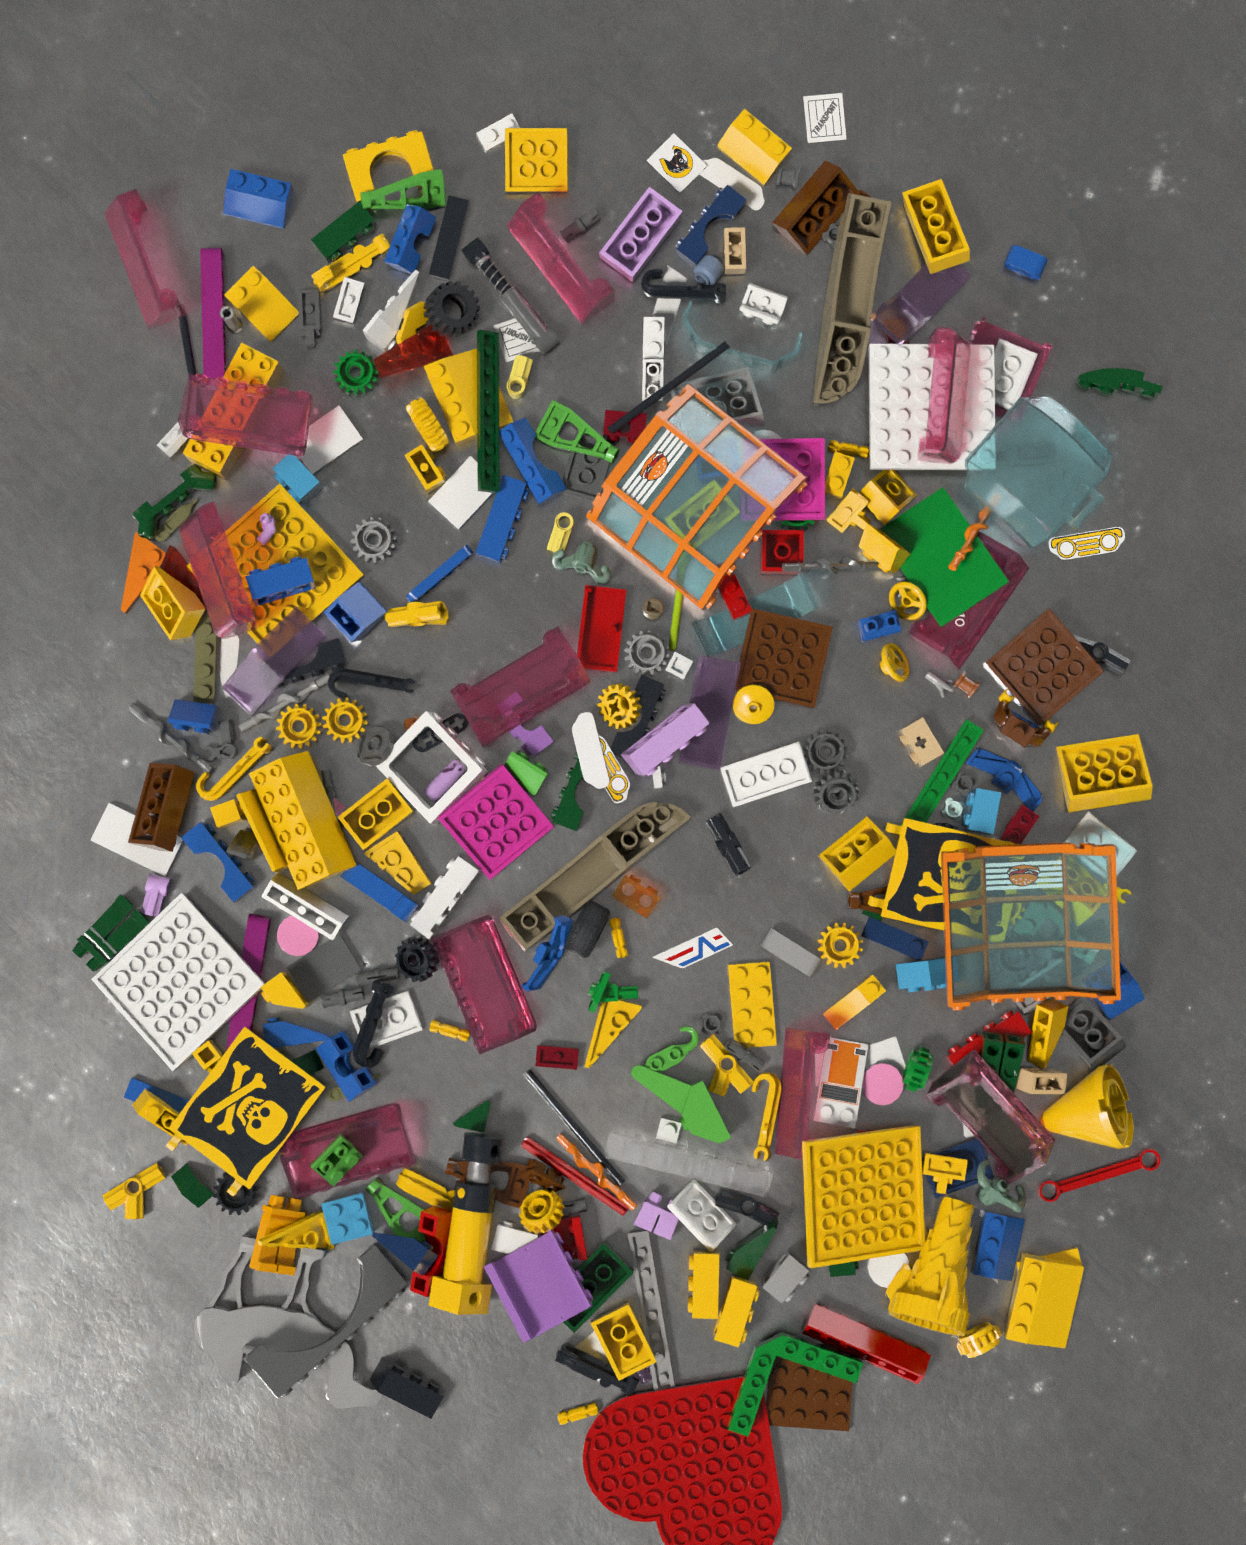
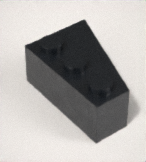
M383 1357L370 1377V1381L378 1393L432 1419L444 1398L439 1386L431 1382L428 1384L422 1381L423 1379L418 1375L410 1374L402 1367L391 1363Z

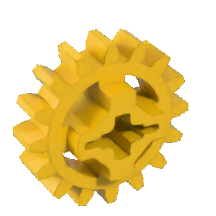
M623 683L609 685L608 688L602 690L604 694L598 696L602 700V702L597 704L598 707L602 708L598 713L604 714L603 722L608 720L609 727L614 725L616 729L629 727L636 722L635 718L640 716V713L637 712L638 709L642 708V706L637 705L640 697H634L636 691L630 692L629 685L624 687Z

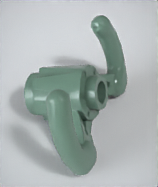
M582 542L575 554L562 560L560 558L565 555L563 549L556 551L552 555V563L559 570L574 568L579 573L587 572L599 584H605L611 578V571L607 565H602V575L595 561L598 554L596 552L597 547L592 543Z
M984 1159L977 1169L978 1183L982 1186L978 1194L980 1201L986 1206H992L999 1202L1015 1212H1022L1026 1204L1024 1187L1022 1185L1017 1186L1018 1201H1016L1009 1194V1186L1005 1180L994 1178L991 1181L985 1176V1170L990 1165V1161Z

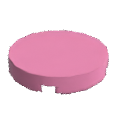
M292 915L283 920L277 931V940L281 949L293 956L308 954L316 947L319 939L318 931Z
M874 1064L864 1073L863 1093L868 1100L875 1104H891L899 1098L903 1091L902 1075L890 1064Z

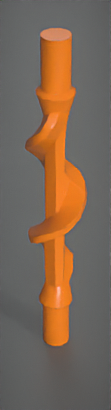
M995 492L989 503L986 504V507L979 512L978 523H974L967 528L965 532L966 542L961 550L955 553V557L948 566L950 570L955 571L961 561L965 559L966 553L974 550L972 542L980 529H988L985 522L1002 498L1000 493Z
M562 1133L558 1135L556 1140L568 1153L574 1155V1160L579 1168H587L599 1178L598 1185L614 1192L619 1201H622L630 1210L633 1211L637 1207V1204L626 1192L622 1191L618 1185L613 1184L603 1175L601 1163H590L578 1151L575 1144H572Z

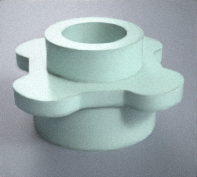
M947 798L945 800V809L942 810V816L953 818L954 821L961 820V813L965 808L964 802H957L952 798Z

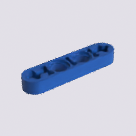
M465 545L406 595L408 601L411 603L421 600L474 554L471 548Z

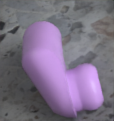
M264 513L260 517L263 532L257 538L264 546L276 532L275 520L268 513Z

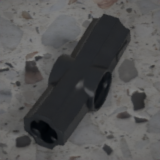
M1074 635L1097 663L1120 676L1123 675L1131 661L1130 659L1112 650L1105 643L1095 642ZM1102 648L1104 657H1096L1093 652L1094 649Z
M722 813L705 821L716 840L715 843L720 853L728 861L735 876L747 872L751 865L741 849L742 846L735 833L730 830Z
M719 1188L715 1199V1206L743 1214L764 1226L774 1219L777 1220L780 1214L750 1196L741 1195ZM745 1201H752L753 1206L750 1211H743L742 1205Z

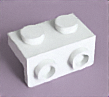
M749 283L739 310L747 317L754 318L756 316L761 318L766 324H778L788 297Z

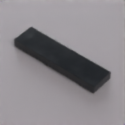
M449 195L429 276L449 281L469 200Z

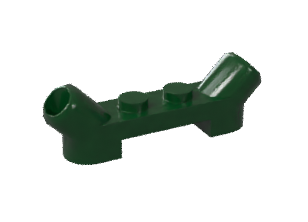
M197 464L187 468L180 474L181 479L184 481L153 507L146 501L133 512L132 517L138 522L137 534L146 539L156 537L158 519L163 515H169L174 510V506L179 502L184 503L191 496L190 493L194 490L213 491L216 486V475L213 472H203Z

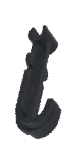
M662 269L647 271L641 281L643 292L651 298L714 300L719 304L726 302V285L724 283H718L714 287L651 285L649 283L650 280L662 278Z
M346 668L334 670L328 679L330 692L341 698H347L348 695L335 688L337 681L403 691L406 694L414 692V690L406 688V683H415L411 678L403 679Z
M377 980L372 984L371 988L374 994L371 1002L366 1007V1016L363 1019L353 1049L355 1062L362 1067L368 1068L376 1066L383 1054L381 1049L374 1047L371 1055L366 1059V1054L377 1027V1021L382 1016L385 998L389 997L393 991L392 986Z
M562 1344L560 1350L556 1352L557 1356L554 1361L594 1381L600 1379L599 1382L602 1387L607 1388L612 1384L621 1388V1392L630 1396L633 1395L639 1379L631 1375L618 1380L610 1363L605 1366L603 1360L571 1345Z

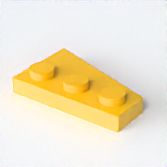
M396 831L363 853L413 895L432 884L400 831Z

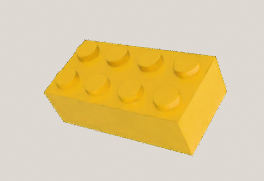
M942 179L902 192L903 206L930 274L970 261L969 246Z

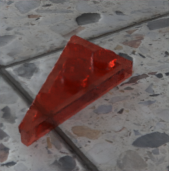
M169 545L160 568L194 592L203 606L219 612L221 609L220 605L207 588L188 569V563L174 546Z

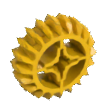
M421 397L411 401L406 406V410L429 449L435 453L445 448L444 446L449 444L448 437L427 402Z

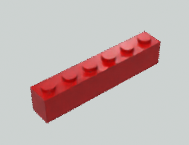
M815 1304L812 1307L802 1334L915 1384H919L924 1378L931 1357L930 1354L921 1348L907 1345L903 1340L889 1337L882 1331L873 1330L866 1324L855 1322L844 1314L830 1311L823 1305Z

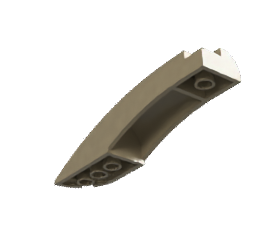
M848 193L845 210L841 214L825 297L817 355L814 403H830L839 400L840 397L854 388L861 376L871 332L870 326L875 285L892 203L890 201Z
M651 802L635 808L600 835L599 838L547 881L500 917L503 927L524 952L528 951L553 932L555 926L554 918L556 916L563 915L568 918L574 916L584 907L586 902L594 900L690 820L691 817L684 810L670 803Z

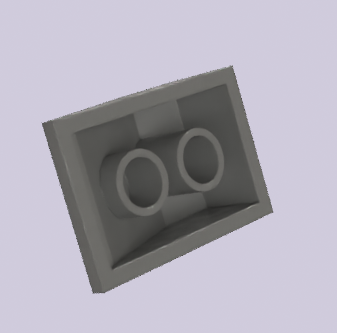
M1078 997L1068 1006L1066 1023L1061 1034L1092 1071L1099 1066L1105 1065L1127 1047L1121 1035L1087 997Z

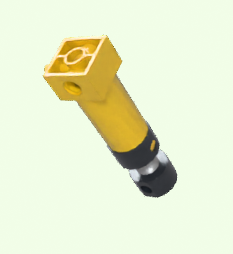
M464 1132L460 1158L469 1161L467 1177L465 1180H456L444 1271L443 1276H433L429 1299V1306L457 1315L488 1314L492 1284L483 1282L498 1189L496 1185L488 1183L491 1169L490 1165L500 1164L503 1137L485 1133Z

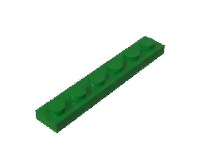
M967 719L964 721L904 818L927 823L984 730Z

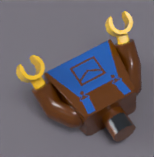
M1005 689L999 696L1000 702L993 717L999 731L1024 748L1028 746H1041L1050 733L1054 732L1058 721L1056 724L1050 723V717L1045 721L1043 728L1038 727L1008 707L1015 696L1013 694L1009 696L1007 694L1008 689Z

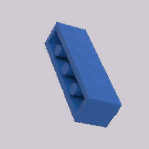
M503 475L500 482V492L496 494L476 550L477 556L500 563L501 559H506L509 548L506 547L507 542L513 539L516 531L513 525L515 520H520L523 511L520 508L522 500L526 501L530 489H527L526 482Z

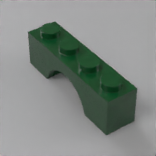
M576 751L574 759L577 760L574 768L570 767L566 779H569L567 788L562 787L558 797L562 799L559 807H554L551 818H554L553 823L577 832L584 814L575 800L576 787L584 778Z

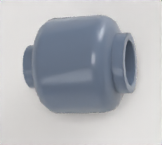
M704 255L694 267L695 279L705 286L714 285L724 273L722 259L717 255Z

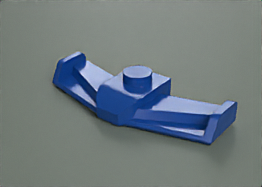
M977 747L965 763L994 775L990 781L1005 794H1008L1012 789L1025 806L1033 812L1044 798L1042 793L1024 773L1022 766L1014 760H1008Z
M563 915L554 918L555 926L549 942L541 943L537 947L533 961L538 966L528 982L522 984L521 987L529 992L542 988L565 951V943L573 924L572 919Z

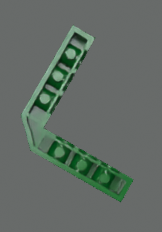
M783 1332L756 1344L727 1425L728 1430L749 1437L776 1356L856 1384L863 1366L862 1360Z

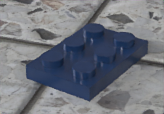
M980 1137L933 1153L934 1155L968 1160L965 1181L953 1179L952 1184L947 1183L946 1194L936 1193L937 1182L933 1181V1176L926 1175L934 1198L936 1199L978 1184V1166L984 1159H988ZM990 1165L985 1170V1176L988 1179L994 1178Z

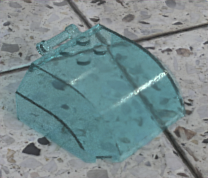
M1020 397L965 459V468L967 469L965 490L1019 545L1032 548L1054 536L1065 522L1078 531L1086 517L1098 504L1105 500L1095 488L1108 474L1112 454L1078 418L1051 397ZM1090 495L1092 499L1081 510V512L1075 518H1073L1071 515Z

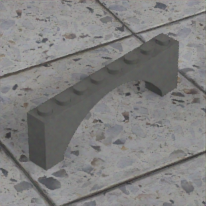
M375 1245L370 1246L356 1259L360 1267L357 1299L350 1316L333 1336L316 1346L299 1351H273L265 1349L263 1345L259 1344L243 1358L276 1398H285L293 1391L291 1387L296 1382L300 1384L309 1376L308 1372L313 1367L315 1369L319 1368L325 1362L324 1358L329 1353L333 1355L341 1348L340 1343L345 1339L348 1341L358 1333L356 1331L357 1328L361 1325L366 1326L374 1319L372 1315L375 1312H382L389 1306L388 1301L392 1297L398 1298L405 1291L406 1281Z

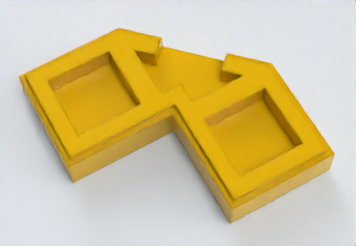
M420 301L404 312V321L401 330H398L396 336L401 357H408L421 349L416 329L426 324L428 317H424V312L426 311L424 309L425 302Z

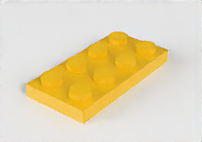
M770 962L728 965L734 1040L749 1048L777 1045Z

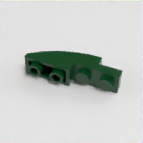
M1125 368L1089 371L1079 375L1075 383L1080 384L1081 388L1088 390L1096 388L1105 395L1115 394L1119 387H1122V390L1125 392H1140L1143 397L1151 399L1158 397L1163 387L1159 384L1144 381L1145 372Z

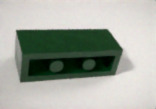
M358 201L314 236L311 241L328 263L330 261L334 262L343 255L342 252L345 249H351L356 246L359 238L363 235L368 236L375 230L374 226L377 224L371 214L366 209H363L361 202Z

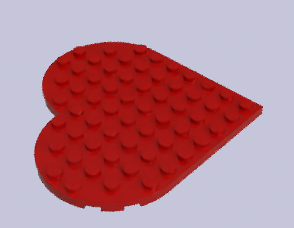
M744 1376L636 1393L612 1402L594 1419L584 1441L583 1469L592 1493L604 1507L614 1514L632 1521H656L660 1537L665 1545H772L781 1524L782 1504L764 1392L749 1437L730 1431L727 1427Z

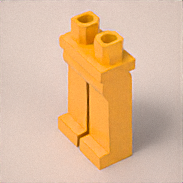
M271 1194L268 1205L262 1206V1211L264 1212L261 1217L249 1267L263 1272L295 1276L296 1267H293L296 1248L260 1246L257 1240L305 1218V1212L301 1211L302 1200L288 1197L287 1206L283 1208L285 1197Z

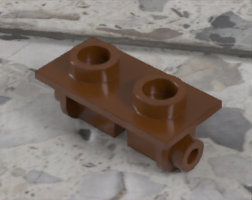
M536 1159L528 1160L526 1164L528 1170L520 1174L526 1177L529 1182L540 1185L544 1190L546 1188L550 1192L552 1190L557 1192L565 1189V1186L562 1185L564 1182L562 1174L551 1168H548L545 1173L546 1165Z

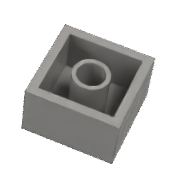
M787 1250L761 1281V1285L780 1303H783L785 1300L788 1302L796 1293L794 1291L798 1284L803 1285L808 1279L809 1270L804 1263Z

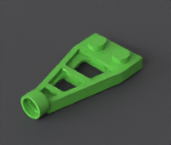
M442 170L422 172L374 191L360 192L363 209H405L408 204L429 209L445 206ZM417 185L422 186L423 196L421 198L406 197L405 192L407 189ZM400 191L399 200H385V195Z
M554 400L550 403L535 432V439L551 447L602 458L612 464L620 452L619 448L607 442L571 409ZM566 422H571L579 430L578 435L573 441L564 440L559 437ZM585 433L596 439L597 442L593 449L580 446Z
M376 1177L365 1190L374 1198L395 1236L414 1238L423 1242L425 1237L422 1232L418 1231L419 1224L411 1232H405L399 1223V1217L404 1212H411L420 1220L421 1211L425 1209L384 1185ZM380 1187L381 1191L379 1193H375L374 1191H376ZM390 1197L395 1198L402 1204V1208L395 1215L391 1214L385 1206V1201Z

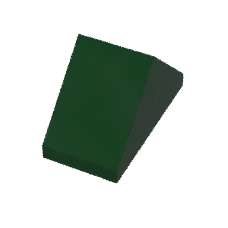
M489 1099L454 1121L453 1125L484 1133L491 1101Z
M188 1163L171 1176L180 1193L197 1208L214 1195V1192Z

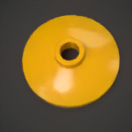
M747 685L741 688L734 696V712L743 722L749 724L762 723L769 719L774 711V698L762 686ZM755 705L757 706V709L752 710L750 709V706Z

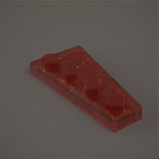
M429 325L376 357L373 361L380 378L385 379L421 369L435 361L453 356L445 335H438L440 331H432L433 326Z

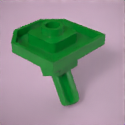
M603 971L597 983H592L588 994L591 995V1002L588 1011L595 1013L599 1002L637 999L638 987H618L608 982L611 974Z

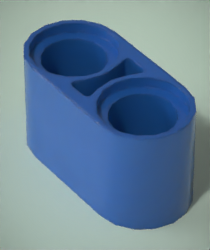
M1012 245L1004 266L1032 279L1040 280L1048 259L1023 247Z

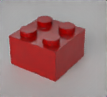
M762 530L764 533L761 536L760 574L802 575L803 571L783 572L782 564L798 562L804 564V530Z

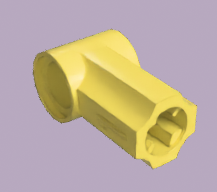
M515 356L510 378L507 382L508 395L513 399H520L526 393V385L533 360L528 357ZM519 384L522 386V389L514 392L511 390V386Z
M563 512L555 518L547 550L552 552L560 549L566 550L572 528L574 527V520L570 514ZM562 517L570 519V525L567 528L559 526V520Z

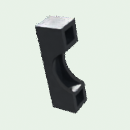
M339 638L320 643L317 655L305 666H290L279 656L259 662L265 685L268 688L272 687V690L284 687L286 682L292 681V684L304 681L306 676L318 677L324 675L325 670L332 669L334 671L344 668L343 665L348 664L342 642Z
M641 674L634 696L636 698L640 697L642 717L638 725L626 732H617L610 748L614 755L623 758L621 754L650 731V728L647 727L650 720H655L659 710L655 708L658 700L662 702L667 691L663 689V683Z

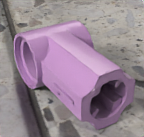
M152 873L149 874L145 886L146 895L141 913L154 917L160 914L164 897L167 896L170 888L171 878Z

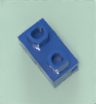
M896 610L863 618L857 622L862 642L880 638L881 635L884 637L901 632Z

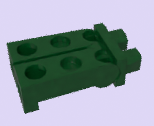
M120 894L115 899V902L84 935L77 939L79 942L72 951L79 958H82L89 952L93 958L86 965L95 972L102 966H106L151 921L140 910H137V907L124 894Z
M982 1031L979 1068L974 1085L977 1107L986 1108L988 1107L989 1100H996L995 1106L997 1109L1007 1110L1010 1102H1014L1013 1094L1026 1044L1023 1036L1004 1034L1002 1037L1001 1033Z

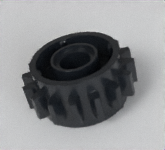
M412 936L401 942L402 945L397 947L398 952L395 955L396 966H398L399 972L406 979L411 978L412 982L418 980L422 982L433 976L432 973L438 970L436 966L439 963V954L435 949V945H432L429 939L423 940L422 936Z
M227 1172L223 1173L224 1179L217 1178L219 1185L213 1186V1189L217 1190L213 1197L218 1199L216 1206L221 1205L222 1212L227 1209L229 1210V1215H232L234 1211H236L237 1215H241L242 1209L247 1213L249 1211L248 1205L252 1207L256 1205L253 1199L259 1198L255 1194L259 1187H255L253 1184L248 1189L242 1185L240 1188L241 1196L235 1198L227 1192L234 1183L235 1178Z

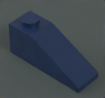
M871 917L868 918L861 934L866 939L918 961H921L929 941Z
M375 1232L372 1235L411 1270L422 1276L438 1257L432 1251L434 1247L426 1240L420 1242L414 1238Z

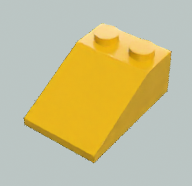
M254 266L224 294L226 299L271 343L299 315V311Z
M155 566L140 594L141 598L170 640L191 637L205 611V607L194 592L160 567Z
M629 1302L591 1320V1325L618 1380L657 1362Z

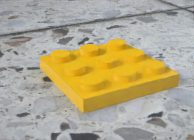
M505 128V192H567V128Z

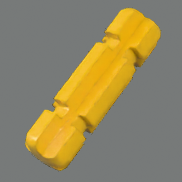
M830 440L828 451H839L841 454L859 455V457L867 458L869 447L863 445L859 447L858 444L838 443L836 440Z
M612 918L609 920V924L613 930L611 933L614 946L617 948V958L627 957L628 952L624 946L626 943L623 930L620 928V918Z
M432 1020L429 1030L432 1032H440L442 1035L455 1039L458 1037L459 1040L465 1042L469 1039V1030H460L459 1027L446 1023L440 1024L439 1021Z
M591 1403L587 1407L581 1406L568 1410L567 1413L565 1411L558 1413L557 1417L560 1425L567 1424L568 1421L574 1422L587 1418L588 1415H597L599 1410L596 1403Z

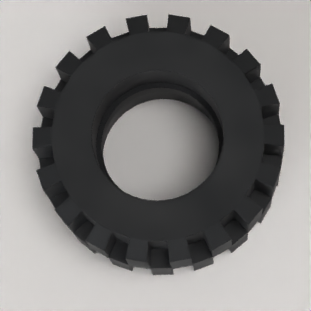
M448 281L446 284L442 283L436 287L427 297V302L424 304V309H426L424 317H428L426 321L428 326L430 324L433 326L431 330L434 332L438 330V335L440 336L447 334V338H451L454 335L458 337L469 330L478 319L479 314L477 312L480 311V306L476 305L479 299L478 297L474 298L475 292L473 289L469 291V286L466 284L461 286L459 281H456L454 284L453 281ZM443 300H452L458 304L461 310L460 319H453L445 314L442 307Z

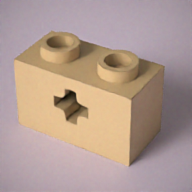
M745 227L724 228V274H745Z
M923 717L900 730L901 735L899 738L905 747L909 746L912 752L909 755L915 765L919 763L921 767L944 754ZM917 737L919 740L923 739L925 741V743L923 744V749L921 748V746H915V743H917Z
M1020 1068L1016 1089L1029 1094H1065L1067 1073L1054 1068Z

